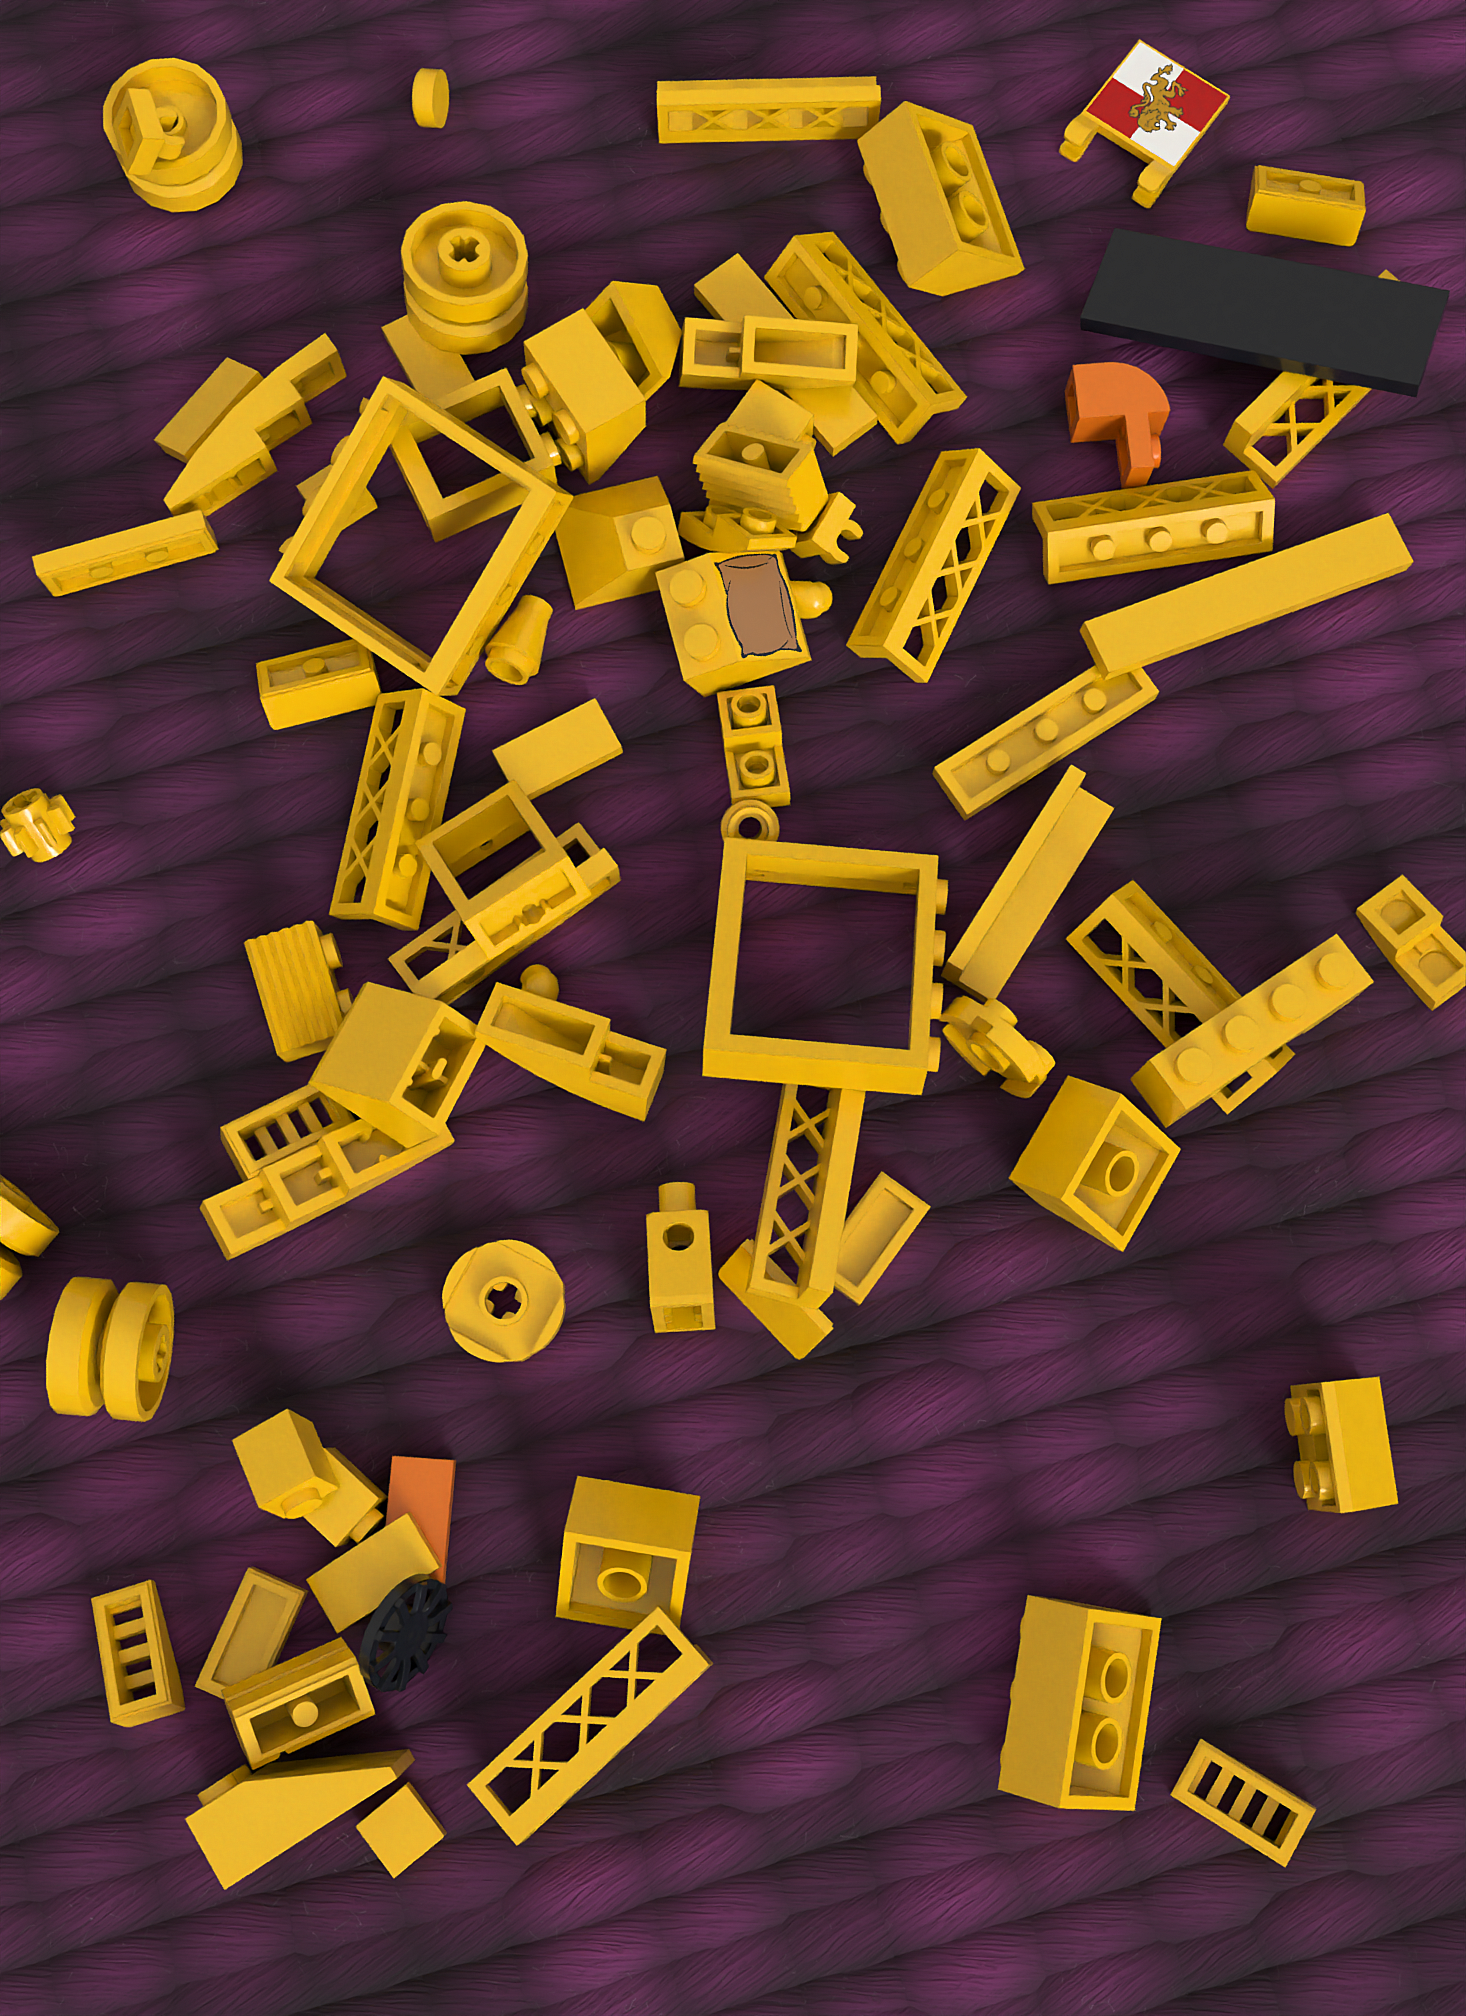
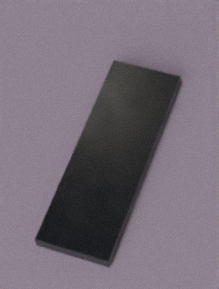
M1114 228L1080 316L1081 330L1417 398L1448 304L1450 291Z

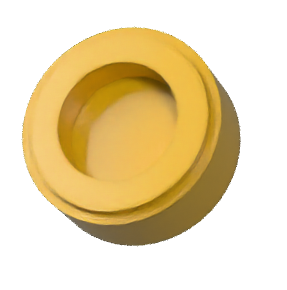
M421 68L414 78L412 109L414 118L420 127L442 128L445 125L449 109V86L447 76L442 69Z

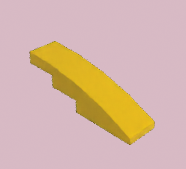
M326 333L271 372L232 408L195 451L163 499L173 517L199 509L207 517L278 471L269 451L313 424L305 403L347 377L338 350Z
M361 1118L321 1136L316 1145L262 1168L257 1177L203 1200L200 1210L228 1261L367 1192L447 1148L455 1140L445 1123L439 1136L406 1148Z

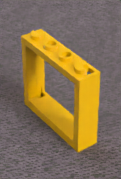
M383 376L370 399L363 397L359 408L361 416L352 433L344 437L334 449L331 456V465L333 467L323 485L314 489L305 501L302 510L305 517L295 535L288 538L279 548L283 556L269 581L435 695L455 696L460 692L574 496L405 383ZM408 411L530 491L433 658L315 579L316 574Z
M725 837L703 1046L702 1076L922 1095L927 1071L938 1072L941 1045L940 1037L930 1036V1019L940 1020L943 1000V983L932 982L933 966L942 967L946 939L945 931L935 930L936 914L945 915L948 894V880L937 879L938 855ZM746 880L916 895L908 1050L731 1034Z

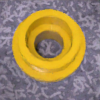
M757 799L740 800L732 804L724 813L720 827L723 841L725 837L777 841L779 821L775 812L766 803ZM748 817L756 818L760 822L759 832L751 838L743 837L739 833V824Z

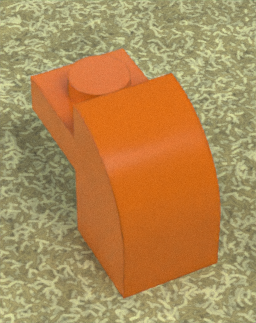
M1104 362L1073 365L1065 388L1071 443L1115 440L1121 489L1146 486L1153 469L1160 466L1161 444L1159 436L1170 413L1169 402L1163 389L1149 374L1129 364Z

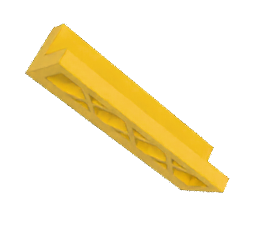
M876 76L657 81L659 143L859 139L879 123L881 87L876 85Z
M832 231L793 236L766 273L764 279L797 319L858 324L856 382L852 386L877 414V420L897 445L910 442L933 414L958 409L967 396Z
M1387 269L1378 276L1399 281ZM1283 371L1235 419L1223 446L1250 470H1255L1258 476L1273 489L1359 403L1371 388L1356 385H1333V381L1322 379V386H1313L1320 378ZM1299 399H1323L1325 418L1320 423H1296L1295 403ZM1334 399H1343V400L1335 407ZM1285 414V423H1276ZM1262 436H1286L1287 456L1276 467L1252 447ZM1297 436H1306L1297 445Z
M980 448L941 451L846 644L848 648L861 658H887L916 683L928 682L1021 490V487ZM984 480H986L998 493L989 512L982 514L979 491ZM968 527L971 549L966 559L958 562L955 540L961 528ZM944 576L947 598L942 609L934 611L931 589L936 579ZM920 625L923 648L916 660L903 647L912 628Z
M1249 470L1032 503V518L1043 538V575L1049 585L1270 552L1273 550L1275 498L1256 471Z
M424 688L378 694L329 915L341 920L373 919L402 931H418L431 869L414 842L441 826L466 712L465 708ZM404 709L399 727L391 734L396 710ZM391 765L388 780L379 789L382 773ZM378 820L376 836L367 845L369 830ZM365 876L366 881L361 903H353L357 885Z
M1070 765L951 954L941 974L942 977L984 1003L989 998H997L1114 810L1112 806L1080 788L1086 773L1073 765Z
M578 822L556 839L565 851L578 842L589 857V859L576 867V870L592 894L590 897L490 961L476 940L467 946L459 945L464 922L456 910L390 956L388 960L413 994L443 1001L449 1005L620 882L618 865L605 848L601 850ZM541 848L539 851L534 853L532 856L527 858L525 861L520 863L518 866L513 868L511 871L506 873L504 876L499 878L491 885L495 884L505 876L509 875L510 873L520 868L527 862L531 861L541 853L545 852L543 848ZM533 904L525 905L522 911L529 910ZM452 932L450 943L439 942ZM426 950L449 953L447 961L420 980L416 978L407 965Z
M1134 880L1111 894L1066 938L1165 1048L1182 1038L1175 1031V1012L1194 1014L1203 1024L1242 998ZM1104 919L1122 936V955L1104 954L1088 937ZM1134 950L1140 957H1134ZM1116 966L1122 967V972ZM1134 968L1152 969L1162 979L1163 999L1145 998L1135 988ZM1175 995H1176L1181 1001L1175 1000ZM1157 1010L1163 1011V1017L1159 1014ZM1284 1044L1248 1069L1247 1072L1251 1078L1234 1093L1225 1086L1211 1098L1228 1115L1273 1077L1295 1053Z
M783 1083L745 1293L817 1310L833 1293L866 1090L812 1086L828 1090L829 1096L826 1110L809 1119L796 1100L798 1084ZM793 1117L798 1127L790 1131ZM824 1122L821 1136L816 1127ZM804 1134L818 1153V1160L816 1166L800 1175L786 1155L788 1143ZM783 1172L789 1182L780 1187ZM814 1178L813 1190L811 1191L806 1182ZM795 1190L809 1210L807 1222L790 1232L777 1213L776 1206L778 1199ZM773 1229L779 1239L770 1244ZM805 1234L803 1248H801L796 1239ZM784 1246L799 1267L796 1286L764 1279L767 1257Z
M658 1606L469 1782L467 1786L516 1846L527 1840L698 1679L713 1662L697 1644L693 1645L665 1611ZM659 1626L682 1655L664 1672L637 1671L639 1643ZM630 1652L629 1671L611 1670ZM602 1677L628 1678L627 1707L616 1717L590 1716L592 1687ZM637 1679L654 1680L636 1697ZM582 1697L581 1715L564 1714ZM554 1722L580 1723L579 1752L568 1762L542 1760L544 1732ZM590 1724L607 1725L589 1742ZM534 1742L533 1760L516 1759ZM506 1767L532 1768L531 1796L512 1814L488 1784ZM542 1769L559 1770L541 1787Z

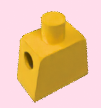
M688 1182L666 1183L658 1187L660 1212L646 1214L649 1295L655 1333L715 1329L708 1211L696 1210L694 1184ZM676 1246L688 1247L681 1251L672 1250Z

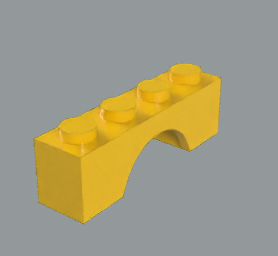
M1335 934L1149 1059L1130 1080L1165 1128H1167L1284 1044L1300 1034L1306 1033L1347 1005L1374 981L1338 934Z

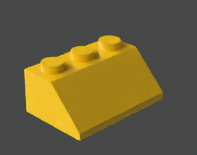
M904 101L857 140L864 160L863 171L865 177L873 186L881 209V223L891 237L898 257L897 268L899 274L909 288L945 296L1015 276L1025 269L973 125Z
M1027 1595L1025 1613L1020 1624L1021 1639L1015 1678L1010 1689L1011 1705L1006 1738L1000 1754L1001 1770L998 1790L1056 1808L1135 1811L1162 1618L1068 1600Z

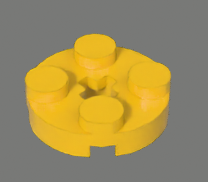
M967 996L957 997L940 1016L939 1021L948 1022L942 1029V1032L953 1048L984 1077L992 1069L1007 1078L1000 1088L1012 1095L1030 1098L1046 1080L1048 1072L1055 1066V1061L1048 1051L1034 1041H1027L1014 1028L1017 1018L1011 1010L994 998H989L984 1005H981Z
M510 1239L486 1243L462 1255L450 1270L442 1293L445 1318L455 1341L470 1354L495 1363L525 1361L535 1353L543 1350L559 1331L566 1309L565 1285L553 1263L535 1247ZM508 1284L513 1285L517 1288L515 1299L521 1303V1306L516 1314L506 1312L502 1319H498L492 1315L495 1305L488 1300L489 1294L493 1289L503 1292Z

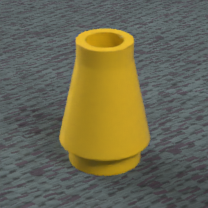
M533 595L522 596L515 610L486 645L485 652L488 657L485 661V666L497 678L511 684L523 685L528 682L530 676L538 673L548 621L553 612L552 607L546 601Z

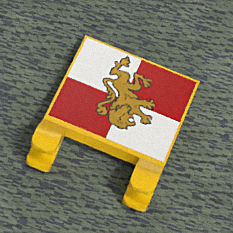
M1139 39L1083 112L1069 123L1065 129V141L1060 145L1059 153L1067 159L1077 162L1088 148L1096 133H1100L1149 164L1139 176L1138 187L1133 192L1132 199L1145 208H1151L1172 175L1227 105L1230 95Z

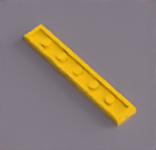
M1389 513L1085 621L1080 628V633L1103 681L1401 573L1406 571L1414 561Z

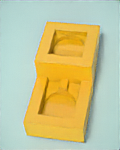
M1403 874L1357 908L1356 915L1376 945L1399 975L1431 1011L1466 986V952L1440 926L1443 915Z
M409 1512L307 1578L306 1581L338 1634L376 1610L388 1593L404 1579L415 1574L429 1575L442 1567V1564L412 1513Z

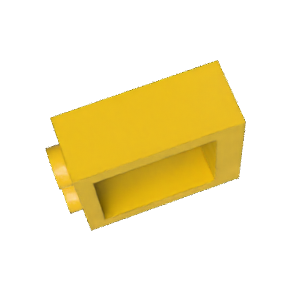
M507 368L431 400L463 423L505 405L531 460L524 463L558 485L555 466L562 464L558 449L548 431L539 435L532 421V418L538 416L529 400L532 396L525 384L515 386ZM408 411L389 448L435 543L524 503L530 491L503 473L446 498H442L417 446L418 443L441 432Z
M515 779L414 842L462 921L489 961L592 895L569 856ZM530 830L545 852L469 900L455 877ZM533 904L529 910L522 911L525 905Z

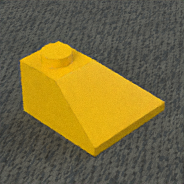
M612 281L585 311L647 401L670 378L682 331L657 285Z
M658 476L575 495L555 529L575 610L660 590L655 572L685 562L671 506Z

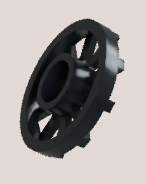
M415 1574L396 1585L383 1599L367 1626L360 1648L359 1668L367 1684L381 1692L394 1690L401 1692L406 1689L407 1683L418 1672L424 1675L429 1668L428 1659L437 1644L444 1643L447 1636L443 1629L447 1614L452 1611V1602L448 1601L447 1586L429 1575ZM429 1588V1590L431 1591V1595L425 1603L427 1590ZM416 1592L413 1607L406 1604L405 1600ZM379 1646V1648L382 1651H384V1653H382L379 1657L376 1658V1653ZM390 1662L384 1674L380 1677L377 1672Z

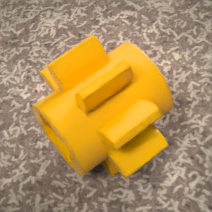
M29 789L11 798L1 810L5 819L0 821V825L3 828L0 831V838L13 857L25 852L28 858L31 857L34 862L47 861L61 854L72 842L68 832L75 829L71 821L76 817L61 794L49 799L46 793L43 794L41 789Z

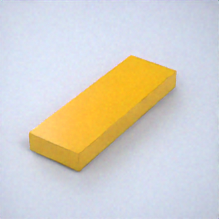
M199 509L32 556L36 575L51 594L58 597L215 553L219 548L213 529L202 510Z

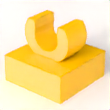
M127 88L112 124L127 175H150L157 157L167 160L179 157L185 144L184 137L169 136L163 133L171 132L177 115L172 109L165 107L156 108L150 89Z
M841 492L828 494L829 501L806 531H792L797 536L795 548L790 550L800 558L820 555L826 563L831 565L843 564L848 561L849 556L837 546V538L841 534L848 541L860 539L863 531L855 521L849 520L856 505Z

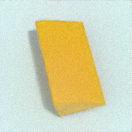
M1255 166L1247 209L1246 228L1254 232L1347 247L1353 246L1366 212L1364 183L1268 166Z
M355 639L256 663L260 700L270 726L275 730L375 706L378 694H382L372 651Z
M747 1239L720 1268L718 1276L796 1359L800 1360L834 1329L832 1327L833 1323L819 1308L815 1310L745 1293L755 1242L753 1239ZM768 1256L764 1279L796 1286Z

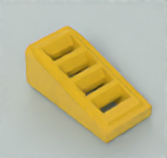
M308 1084L220 1127V1134L223 1146L243 1182L257 1177L262 1168L316 1145L321 1136L355 1122V1119L350 1110ZM317 1098L321 1101L332 1121V1124L324 1128L309 1104ZM295 1111H298L310 1133L303 1138H300L288 1116ZM276 1123L287 1143V1146L279 1150L267 1130V1127ZM253 1135L265 1157L255 1161L244 1141Z
M148 1580L91 1598L111 1723L123 1727H133L185 1710L182 1685L155 1581ZM142 1607V1618L115 1625L114 1615ZM146 1633L148 1642L124 1650L121 1649V1640ZM151 1659L152 1669L128 1676L126 1666ZM155 1685V1695L134 1701L132 1692Z
M1200 1739L1170 1794L1283 1867L1287 1866L1316 1811V1807L1203 1739ZM1213 1761L1221 1766L1222 1770L1207 1798L1204 1800L1194 1794L1210 1762ZM1235 1775L1245 1781V1784L1229 1813H1226L1217 1806ZM1258 1789L1268 1795L1254 1824L1252 1827H1249L1241 1822L1240 1819L1255 1791ZM1281 1803L1291 1811L1275 1841H1272L1263 1834Z

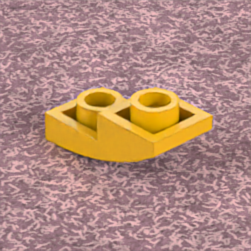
M720 505L707 506L705 511L681 512L677 530L678 535L696 546L720 553L786 550L795 548L797 540L796 535L777 522L775 514L756 507L744 508L742 513Z
M774 685L717 692L731 803L734 804L744 799H757L770 807L790 805V788L782 747V730Z

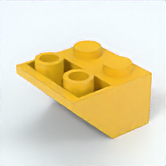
M584 308L523 342L526 366L521 369V372L532 396L529 400L538 415L534 417V420L540 427L546 424L549 425L557 437L554 443L565 466L570 471L578 468L586 482L590 485L601 478L646 427V399Z
M367 982L360 989L308 1083L406 1148H410L439 1136L486 1044L475 1037L477 1025L443 1001Z
M1371 1377L1291 1385L1292 1398L1285 1400V1419L1290 1435L1297 1436L1301 1461H1295L1294 1482L1298 1496L1301 1499L1307 1500L1308 1510L1347 1513L1398 1504L1380 1378Z

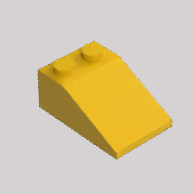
M409 1749L269 1763L253 1774L245 1763L199 1793L197 1796L203 1807L185 1818L225 1890L397 1779L415 1759Z

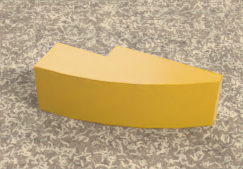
M744 315L742 322L685 317L681 335L679 387L749 390L756 379L775 390L854 385L856 382L858 324Z
M496 982L475 1029V1037L533 1074L577 1096L641 1121L646 1119L662 1078L667 1050L610 1031L611 1019L499 982Z

